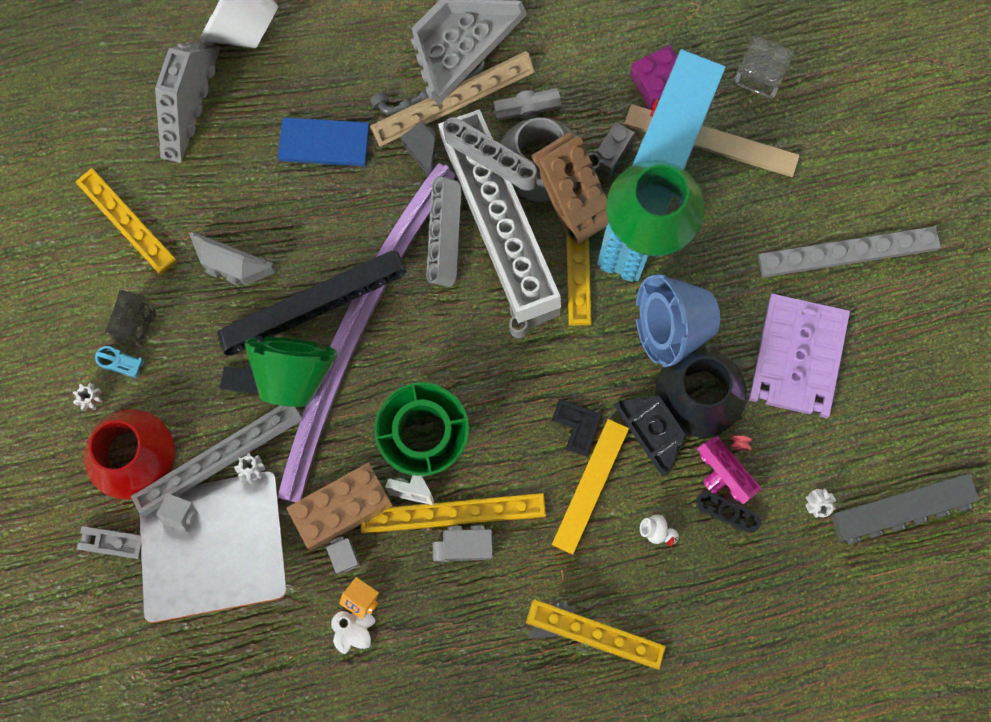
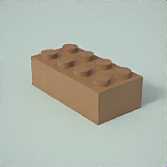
M367 463L287 507V510L307 549L314 552L332 540L361 526L362 523H366L382 514L383 511L393 507L372 466Z

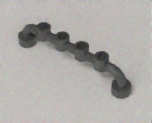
M484 59L464 80L483 72L485 67ZM425 90L412 99L402 101L398 106L389 107L387 105L389 98L386 92H380L371 97L370 101L375 109L379 108L384 114L391 116L429 98Z

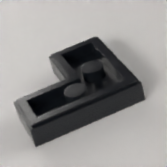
M249 359L247 360L246 369L223 368L221 390L259 395Z
M559 399L552 421L572 428L565 450L587 458L602 414Z

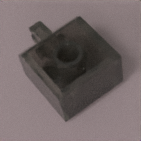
M119 290L112 315L104 333L117 343L142 349L143 344L147 342L149 337V325L153 323L156 317L155 307L142 295Z

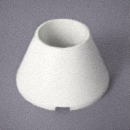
M219 0L200 39L206 42L256 48L278 9V5L274 0Z

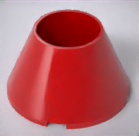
M137 409L117 411L102 419L91 431L84 448V465L91 482L104 494L122 500H132V495L170 473L175 461V444L171 432L166 425L153 414ZM135 432L138 440V449L135 457L126 466L112 469L108 462V450L111 443L124 433Z

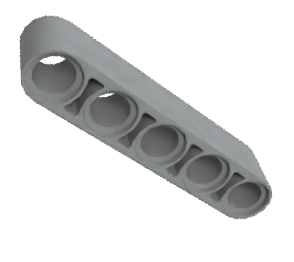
M449 118L444 122V137L448 145L522 190L529 191L536 187L537 169L533 163L458 118ZM524 175H531V177H528V178H524L523 176H524Z
M441 176L435 178L431 189L426 275L429 283L451 287L455 283L457 276L461 184L456 180Z

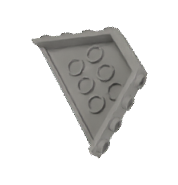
M439 0L411 28L414 35L411 38L414 49L419 52L415 55L420 67L423 66L424 68L420 71L425 83L428 82V86H425L430 99L434 98L437 105H439L524 19L527 13L522 1Z
M194 40L193 42H186V44L178 43L177 46L168 49L155 87L160 154L163 159L182 163L189 139L195 133V121L201 115V104L203 98L208 94V83L210 78L214 76V65L221 47L214 45L213 42Z

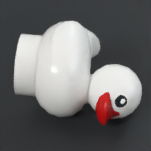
M652 515L650 518L643 519L640 524L641 535L647 537L654 544L665 542L668 546H672L679 539L678 532L672 528L668 529L667 522L662 515Z

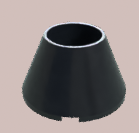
M698 348L677 364L662 367L655 385V396H664L688 431V436L705 438L723 433L735 424L744 410L747 389L743 374L729 357L713 349ZM694 371H706L713 374L722 385L723 399L711 405L695 402L686 393L683 378Z

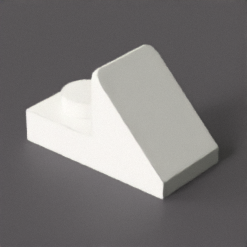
M412 476L410 483L402 478L387 480L385 487L390 496L429 505L434 504L432 494L422 476Z

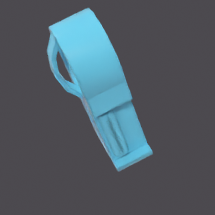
M111 346L101 347L95 355L96 363L103 369L112 370L133 378L139 377L141 373L139 368L144 365L142 358L124 354ZM112 351L115 353V357L105 354V352ZM101 357L111 360L113 363L107 366L103 365Z

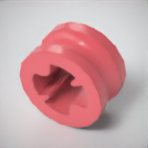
M745 436L731 437V440H733V444L730 445L731 449L751 451L749 443H752V438Z

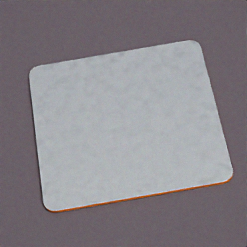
M261 472L262 478H257L252 483L246 478L241 481L239 477L197 484L177 496L192 502L198 512L195 523L190 525L187 532L162 523L156 514L158 509L145 517L140 515L144 617L148 622L156 623L278 600L286 594L277 488L273 473Z

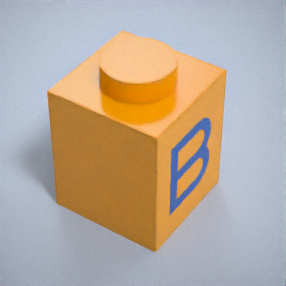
M355 577L342 594L339 604L363 620L367 613L371 615L379 603L376 600L379 592Z

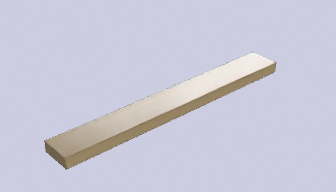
M525 51L462 81L439 105H437L434 98H427L371 125L370 127L378 145L381 147L401 137L421 121L426 125L534 73L535 70L529 53Z
M631 104L624 126L647 132L652 120V116H650L652 110ZM706 126L701 127L694 145L695 148L789 177H793L799 159L798 154Z

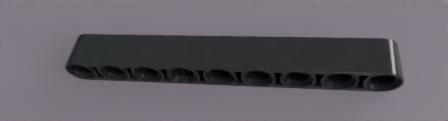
M389 251L220 329L217 332V337L224 355L230 356L246 350L245 341L249 338L255 337L256 342L264 341V337H274L402 278L407 272L399 252Z

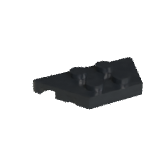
M657 395L615 402L613 404L658 472L662 477L667 476L688 435V431L664 396Z

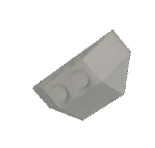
M191 232L190 234L200 263L206 269L205 272L211 276L218 277V275L226 277V281L234 285L239 283L248 285L274 274L277 270L272 262L197 233Z

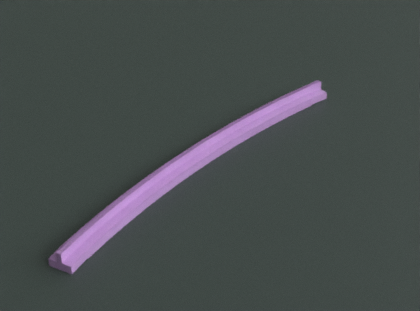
M438 163L401 215L376 257L389 251H398L401 259H403L415 237L430 216L433 181L438 176L452 180L457 178V175L450 171L447 165L443 166ZM387 285L352 300L330 346L338 351L337 359L311 404L306 406L304 410L303 420L299 424L284 471L278 499L296 503L303 498L314 456L337 391L358 342Z

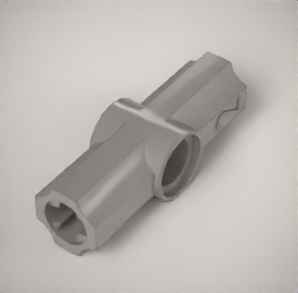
M558 88L537 93L528 90L518 93L516 97L493 101L497 121L516 117L530 119L537 116L540 112L561 108Z

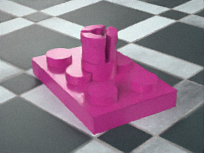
M718 436L705 442L697 449L700 452L701 459L706 464H710L714 469L713 473L703 479L705 486L708 490L711 489L712 493H717L727 484L731 489V495L737 501H741L744 504L762 490Z

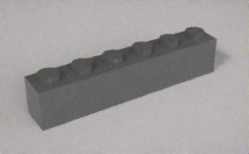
M966 474L833 514L831 519L839 542L847 541L848 545L862 541L861 536L869 534L870 538L884 535L883 530L892 528L894 532L907 528L905 523L914 521L915 525L929 521L928 516L936 514L937 518L951 515L950 510L958 508L959 512L973 508L972 503L979 501L970 474Z

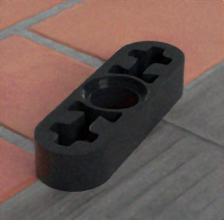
M703 492L696 499V507L700 512L745 533H753L761 526V518L757 513L712 492ZM709 497L711 498L710 502L714 505H717L718 501L722 502L718 507L717 514L713 513L716 508L712 506L704 508V503L701 502V499ZM725 506L732 507L735 511L734 517L731 519L723 517L722 508ZM741 511L743 512L741 517L748 519L750 516L753 517V522L756 525L747 528L745 521L739 520L738 524L734 521L739 517V512Z

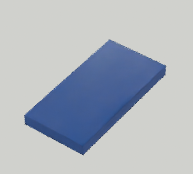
M282 118L278 160L284 162L366 166L369 123Z

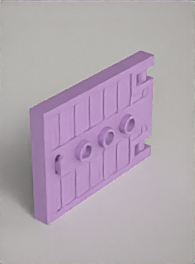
M771 294L749 401L757 402L758 398L765 399L766 405L806 414L817 411L820 412L819 417L828 418L830 416L850 311ZM761 384L768 385V391L760 389ZM815 397L823 398L822 403L815 402Z

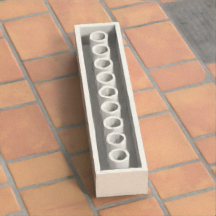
M480 109L457 117L492 138ZM444 122L438 124L442 142L517 322L521 323L561 308L560 294L512 183L448 145L444 137Z

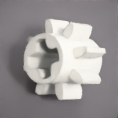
M89 383L88 387L79 384L80 388L77 392H73L76 395V400L73 403L77 406L81 405V410L85 412L88 407L96 410V405L103 402L99 399V394L102 391L100 389L94 390L95 385Z
M247 453V456L238 458L239 466L234 468L239 473L238 477L241 481L246 478L252 483L253 480L262 478L260 474L261 471L265 470V467L258 455L253 458L250 453Z
M825 488L823 490L815 489L806 497L808 504L805 506L809 513L814 514L815 518L818 516L827 517L835 510L833 503L836 500L833 494H828Z

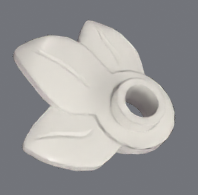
M346 611L336 613L331 621L332 629L335 632V647L343 654L349 651L351 645L360 649L369 648L371 646V638L367 628L375 623L374 617L367 613L362 620L355 614H350ZM341 619H346L348 622L345 628L339 625Z

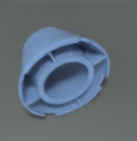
M663 275L649 276L641 284L636 299V306H640V318L636 319L637 330L645 352L655 364L660 363L663 367L673 366L717 334L720 326V312L717 301L710 291Z

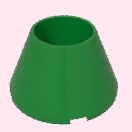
M644 161L624 170L613 182L606 202L607 219L615 236L626 244V247L649 256L668 255L684 248L696 236L704 218V199L697 182L681 167L665 161ZM647 186H663L676 196L679 209L665 216L651 214L640 205L636 193Z
M254 337L245 341V349L260 399L267 403L289 407H303L311 404L336 361L338 351L330 346H326V350L318 348V343L284 337H264V341L257 342Z
M418 382L405 385L387 397V400L377 413L374 433L380 453L391 466L408 475L430 476L446 470L461 456L468 440L469 423L463 405L454 394L442 388V386ZM420 416L435 417L445 425V434L440 444L426 452L410 450L403 443V434L406 426L413 419Z

